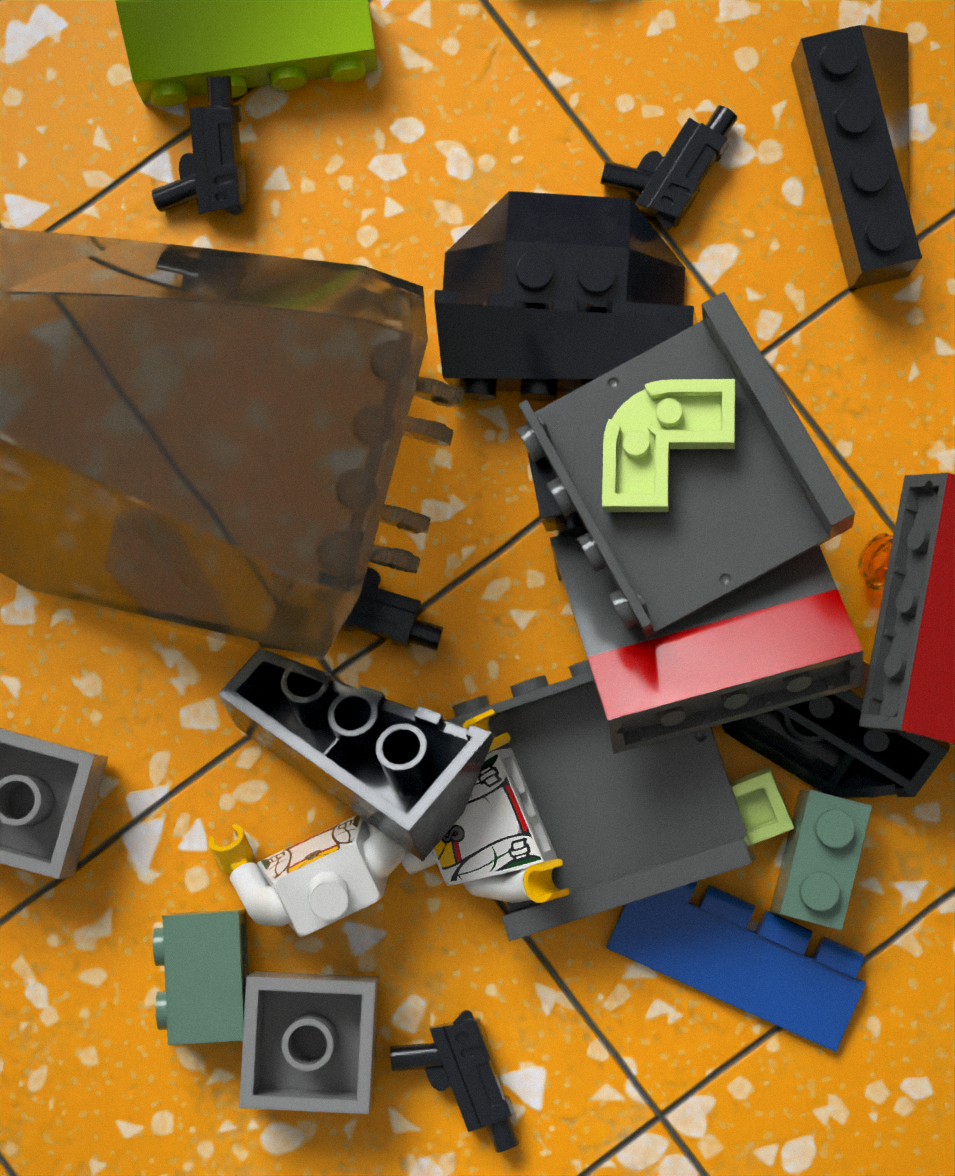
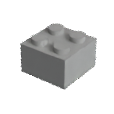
M0 728V863L56 879L74 877L108 757Z
M254 971L246 976L239 1108L369 1114L374 1101L379 977Z

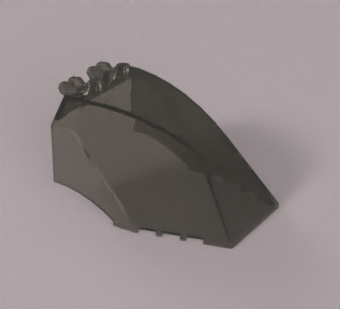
M0 228V573L18 582L19 585L30 591L84 606L158 623L255 650L261 648L280 656L324 659L360 596L369 562L417 574L420 557L413 555L412 552L375 545L374 541L379 522L398 527L399 530L412 534H427L431 519L426 515L384 504L403 435L427 443L449 447L453 438V429H450L445 424L408 416L413 396L432 401L436 405L447 408L461 407L464 390L436 379L418 377L428 342L423 286L362 265L130 239Z

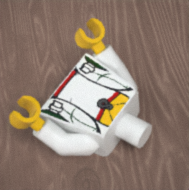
M490 709L466 720L462 726L469 729L470 725L490 731L488 721L496 713L493 709ZM508 732L494 737L464 813L424 861H421L405 849V855L401 863L411 875L438 864L443 879L448 886L463 883L465 889L472 896L509 903L533 900L536 903H544L566 897L570 894L569 888L560 890L554 885L552 880L553 868L563 866V861L557 858L512 748L495 750L509 743L511 738Z
M359 815L257 862V864L253 863V851L240 825H232L237 839L230 845L218 846L212 835L208 839L209 847L219 869L224 873L231 874L230 881L252 920L263 926H284L289 924L299 937L306 936L380 900L384 895L389 874L402 862L405 855V848Z

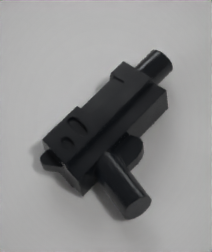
M231 76L206 77L209 106L189 108L193 153H186L180 158L179 180L152 190L153 201L160 212L197 199L199 214L223 209L233 215H239L244 211V203L249 202L246 162L242 161L239 122L242 121L241 105H233Z
M718 105L706 125L703 123L699 124L693 119L688 118L664 157L658 151H651L643 157L637 168L606 161L600 184L640 194L635 205L642 214L658 221L664 230H670L672 226L677 227L699 194V185L714 161H719L729 146V141L726 137L738 117L729 108Z
M335 532V575L319 571L316 595L306 604V612L313 615L316 622L349 632L359 630L389 639L391 644L407 649L409 643H413L437 651L444 627L417 619L421 601L377 588L381 582L379 573L373 568L359 564V532Z
M462 1011L454 1022L430 1026L429 1029L434 1043L390 1046L392 1071L425 1069L429 1082L436 1090L444 1091L451 1086L468 1132L486 1126L496 1153L509 1150L520 1144L510 1119L515 1114L510 1097L505 1096L492 1063L494 1055L480 1018H474L471 1011Z

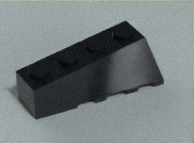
M857 25L801 38L791 62V68L849 290L908 277L922 259L909 207L908 33Z
M435 290L434 298L442 376L453 391H460V397L468 400L496 399V391H520V398L531 401L556 400L557 392H572L698 323L694 306L611 301L606 304V313L593 312L594 306L591 303L578 301V299L553 297L552 301L544 304V309H534L529 303L515 300V295L489 293L488 301L484 302L483 305L457 304L458 291Z
M261 648L253 654L218 693L237 728L421 861L425 860L464 813L494 739L490 731L470 725L469 729L444 720L443 715L421 706H418L417 709L410 708L386 699L384 693L363 685L358 689L333 680L330 673Z

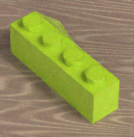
M115 0L133 83L143 103L152 102L153 105L160 107L183 104L190 96L208 94L206 77L231 76L232 97L235 98L244 95L247 92V88L271 85L276 90H293L304 86L307 80L331 77L333 81L350 82L363 78L366 72L378 70L368 0Z

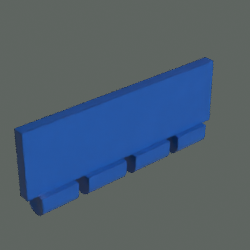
M697 881L624 905L606 945L607 949L834 1052L837 1051L866 985L865 981L856 978L863 963L864 954L823 936L813 956L809 957L804 953L812 936L811 930L767 910L763 913L755 932L747 929L755 908L754 904L708 885L699 905L696 906L689 901Z

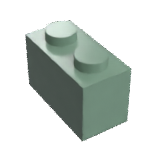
M814 790L799 791L792 818L794 829L789 831L770 911L838 930L843 929L870 818L871 805Z
M246 909L171 913L162 916L163 928H155L153 933V955L156 966H165L166 991L157 992L156 1021L159 1030H167L168 1045L243 1041L246 976L249 975Z

